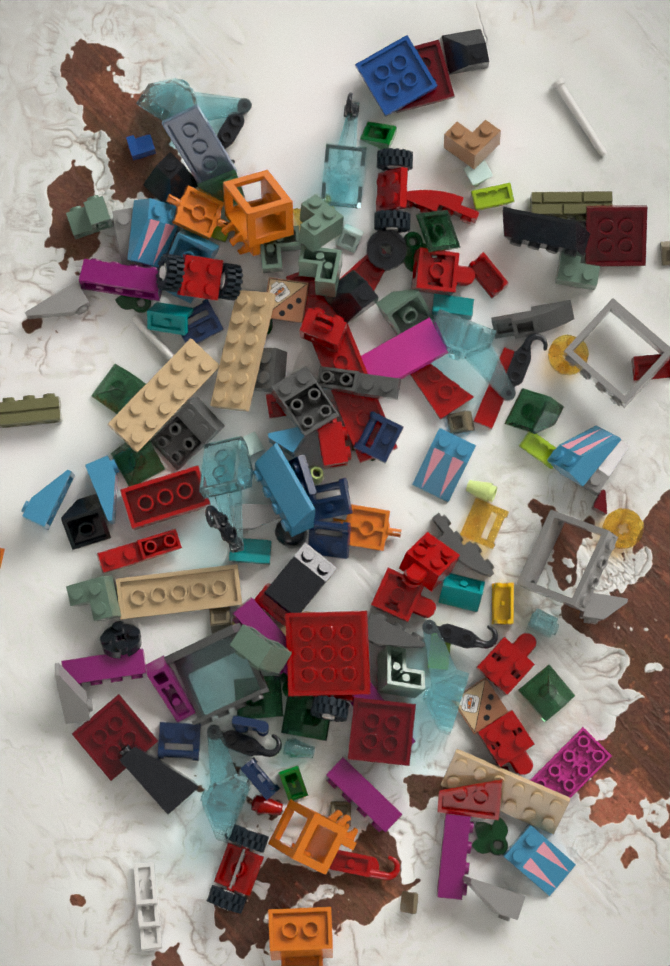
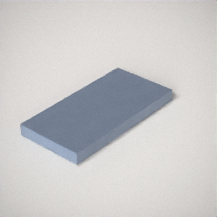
M198 104L162 121L164 129L202 190L237 173L236 167Z

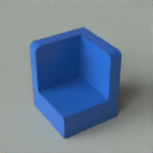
M134 135L126 137L133 161L156 154L151 135L135 138Z

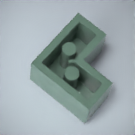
M313 195L301 203L300 221L302 224H300L299 242L310 251L315 252L342 234L344 216L318 195Z
M91 196L87 198L86 202H83L85 207L76 206L66 213L75 240L114 227L103 196Z
M299 225L294 226V235L260 244L263 273L283 272L281 252L301 250Z
M302 245L298 260L299 276L315 277L316 295L336 297L342 268V250L319 248L312 252Z
M560 252L555 284L595 290L598 283L600 266L580 263L581 256L576 255V258H571Z
M101 576L66 586L70 606L80 607L90 604L94 621H106L121 616L112 576Z
M244 624L230 644L236 650V655L243 659L247 658L250 661V666L257 670L261 668L267 673L272 671L279 674L292 654L279 642L266 638L255 628Z
M386 646L377 654L378 693L416 698L425 691V671L406 668L405 648Z

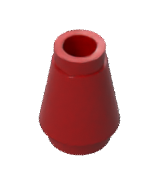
M255 794L251 810L255 811L256 814L279 816L283 808L282 803L271 798L266 800L262 794Z

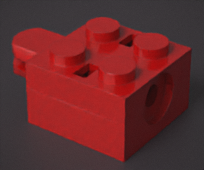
M420 247L414 254L411 290L418 289L423 293L451 296L456 293V285H470L475 279V272L471 267L458 265V252Z
M308 308L299 330L300 338L338 352L347 331V322H344V318L338 315H333L332 317L326 315L325 311L320 308Z
M334 419L332 423H327L317 430L324 470L348 466V461L352 458L350 446L345 445V441L348 440L347 428L342 426L341 421L337 422V419Z
M427 532L405 553L399 569L405 572L402 580L411 588H416L421 584L432 592L453 571L460 555Z
M388 567L371 606L407 623L412 613L423 618L433 616L436 611V604L433 600L421 595L424 586L421 584L416 588L407 586L402 581L403 574Z
M523 633L511 643L506 637H503L478 664L476 669L500 691L508 695L535 665L527 656L535 649L537 644L536 638L530 633Z
M513 710L508 711L476 732L499 767L510 762L515 772L520 775H525L532 771L533 761L526 750L535 744Z

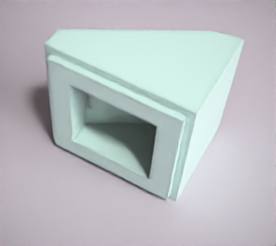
M485 160L475 169L470 166L464 168L473 186H478L493 176Z
M346 224L336 245L355 253L364 231Z
M256 432L237 440L247 459L265 450Z

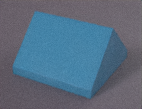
M297 427L268 433L269 442L273 445L278 443L280 449L292 457L295 456L306 439Z

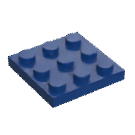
M408 35L355 64L356 69L385 117L438 87Z

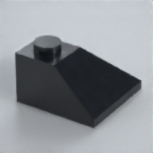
M481 29L441 36L449 75L488 68L490 61Z
M171 152L155 166L143 184L159 201L168 203L166 199L169 194L180 199L188 185L195 189L199 186L194 176Z
M354 269L339 280L336 297L323 296L335 313L344 318V322H347V324L376 304L379 298L368 282Z
M97 493L77 499L61 517L72 550L111 538Z

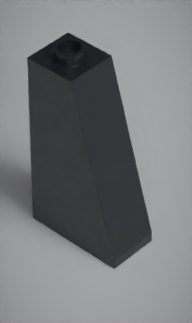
M134 743L130 746L128 744L119 751V761L167 814H170L199 788L194 780Z

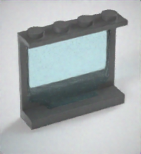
M240 623L226 627L164 657L167 665L175 664L198 719L191 721L193 725L201 723V726L213 722L212 717H224L230 714V709L235 708V710L246 707L247 701L252 700L253 703L264 698V693L269 692L261 670L250 666V661L247 658L243 659L236 655V650L230 646L241 628Z

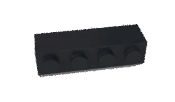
M503 207L504 237L510 241L511 245L517 247L527 245L528 248L533 250L542 248L552 254L562 252L571 258H576V255L584 257L590 233L577 221Z

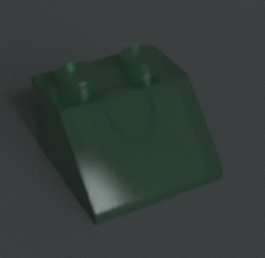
M281 675L263 676L269 692L264 693V698L254 703L252 700L247 701L246 707L237 710V716L251 719L284 717ZM255 677L235 679L236 701L260 690Z
M287 696L281 733L327 741L330 721L310 714L313 702L312 696Z

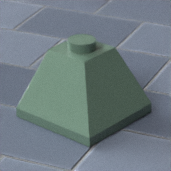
M418 289L394 291L376 303L396 335L403 333L429 317L431 320L435 319Z

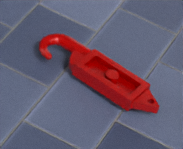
M338 850L329 869L381 880H392L399 874L400 864L395 857L388 856V859L394 863V870L392 872L379 871L378 860L373 856Z

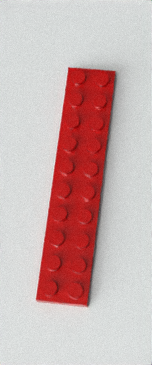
M299 272L286 276V280L309 283L304 318L308 308L314 309V307L324 310L325 314L331 317L337 315L322 295H316L315 277L299 276ZM348 324L338 352L312 343L321 366L368 374ZM331 390L354 446L355 442L359 441L370 419L368 416L371 411L385 417L381 404L377 398ZM376 423L365 445L366 447L371 448L382 426L381 423ZM395 444L392 451L398 449L397 444ZM355 450L360 464L373 459Z

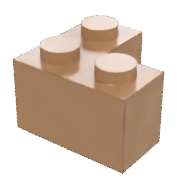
M484 120L473 132L459 122H456L444 134V148L475 169L500 145L501 130L487 120Z

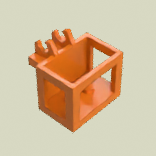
M268 170L223 182L225 216L230 223L221 231L225 236L228 232L235 231V235L229 239V242L232 246H235L238 242H243V246L237 250L240 255L248 252L253 256L260 255V244L294 235L293 201ZM261 181L260 199L247 202L237 189V187ZM233 199L238 205L233 206Z
M290 799L268 844L288 857L326 875L340 845L354 850L357 844L354 839L358 829L354 827L353 830L347 832L349 824L346 822L351 820L347 814L336 822L337 818L343 815L340 810H336L327 818ZM295 811L306 817L307 821L296 843L288 845L280 841Z
M331 907L268 910L271 961L281 960V966H323V958H333Z

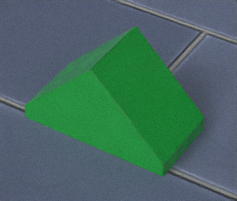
M368 121L360 140L382 150L384 148L389 149L396 136L397 127Z
M298 765L279 772L288 801L309 796Z

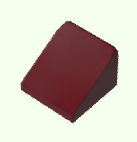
M601 490L591 508L604 516L607 515L606 491Z

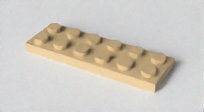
M241 290L239 291L240 295L237 296L238 299L234 302L210 406L213 408L249 412L276 295L268 292Z
M190 338L108 423V426L138 453L216 372L219 364Z
M238 564L116 579L118 604L121 613L120 620L242 605Z
M456 749L442 779L441 786L449 789L503 779L500 811L551 834L555 833L570 802V797Z

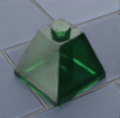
M231 170L198 183V190L224 202L223 182L238 178L236 170ZM237 187L239 192L245 198L242 187ZM233 199V206L238 205Z
M448 210L419 213L416 215L429 253L459 249L461 247Z
M114 364L91 396L115 414H118L146 383L126 369Z
M522 388L504 424L537 434L556 424L564 406L550 396Z
M150 440L138 453L126 442L110 453L129 487L142 483L165 470Z
M550 664L518 689L543 722L550 719L575 697L574 693Z

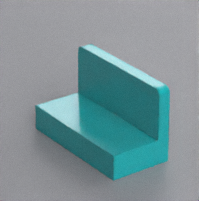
M434 294L432 315L471 320L474 299Z
M156 302L147 310V329L185 336L188 333V317L193 313V308Z
M239 538L242 542L240 552H234L230 545L229 562L270 565L271 540Z
M450 573L443 580L438 602L478 612L485 581Z

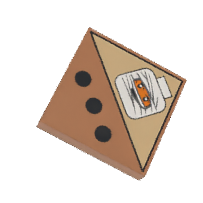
M269 277L266 292L276 295L271 319L302 323L309 283Z
M486 677L452 699V702L473 734L508 712Z

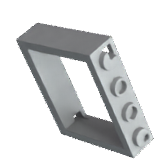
M612 298L564 350V356L570 366H576L581 370L579 373L586 380L591 379L595 382V387L604 394L606 392L611 396L610 400L614 404L625 408L670 359V346ZM609 312H612L662 355L625 396L574 352Z
M550 510L517 584L529 591L584 612L588 602L590 603L595 587L599 584V578L608 564L610 554L616 547L615 544L618 537L609 530ZM564 523L601 536L572 598L537 585Z

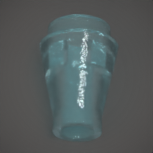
M287 738L284 746V755H288V758H313L315 746L308 745L295 738Z

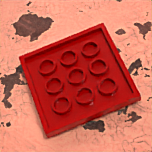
M367 611L285 613L286 647L292 652L287 660L289 696L371 694Z

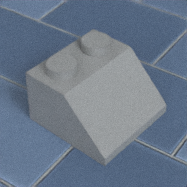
M593 593L585 611H580L579 618L584 619V623L596 624L625 605L628 599Z

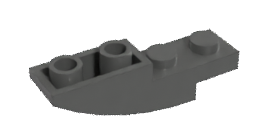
M571 300L532 306L531 311L491 317L495 339L514 335L515 339L528 337L531 334L546 332L574 320Z
M323 366L319 368L317 379L321 388L377 399L398 400L401 379L363 374L359 371Z
M438 513L432 517L433 522L443 534L438 540L460 555L458 561L461 564L488 577L494 574L493 569L495 567L488 558L484 560L480 554L482 550L476 542L472 544L469 541L463 545L461 543L464 541L458 531H452L449 527L451 522L445 514L441 516Z

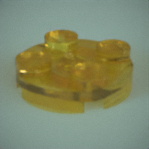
M568 334L559 336L548 349L549 364L560 375L570 376L581 371L576 366H570L563 357L564 350L575 340V336ZM583 341L574 352L587 363L589 351Z
M619 508L612 511L606 516L602 525L603 529L609 530L618 537L615 544L617 549H628L635 546L643 535L644 523L640 516L630 509ZM626 524L628 532L620 534L618 525Z

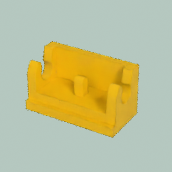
M492 583V624H514V583Z

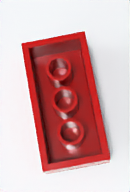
M198 465L120 489L133 530L195 512L211 505Z

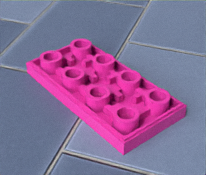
M429 317L361 355L368 374L403 379L449 352Z
M582 727L530 781L571 798L612 755Z

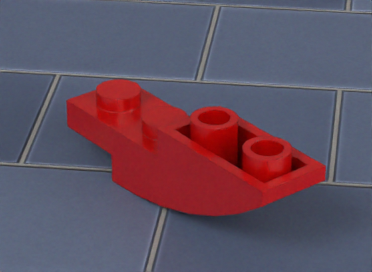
M437 190L407 191L406 208L412 209V207L420 209L419 212L426 216H431V214L435 216L437 210L440 209L441 213L452 217V215L460 217L462 222L471 224V222L476 223L480 213L463 206L464 197L453 193Z
M176 529L97 553L96 555L103 574L181 549L182 546Z

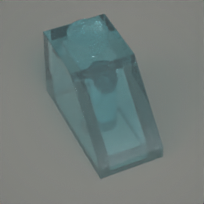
M536 608L531 615L526 629L550 638L551 635L555 636L559 628V624H557L558 618Z

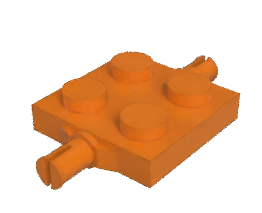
M189 185L180 199L171 194L166 199V202L176 206V214L172 223L207 240L211 238L217 226L224 228L229 224V222L221 219V210L224 202Z
M351 504L353 514H348L346 520L333 518V523H351L350 546L384 551L388 535L401 537L399 533H401L402 529L390 528L389 510Z

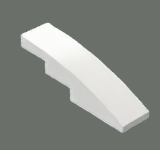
M154 862L133 864L141 950L163 949Z

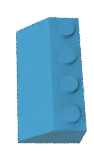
M276 443L255 462L253 475L257 482H261L265 497L270 498L274 513L276 515L279 514L282 519L283 529L288 531L291 537L314 527L315 508L278 443Z

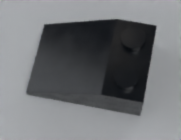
M305 542L264 594L286 612L300 613L327 583L337 567Z

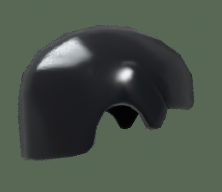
M281 520L276 524L275 536L282 545L293 549L300 547L306 541L307 530L291 537L290 533L283 529Z

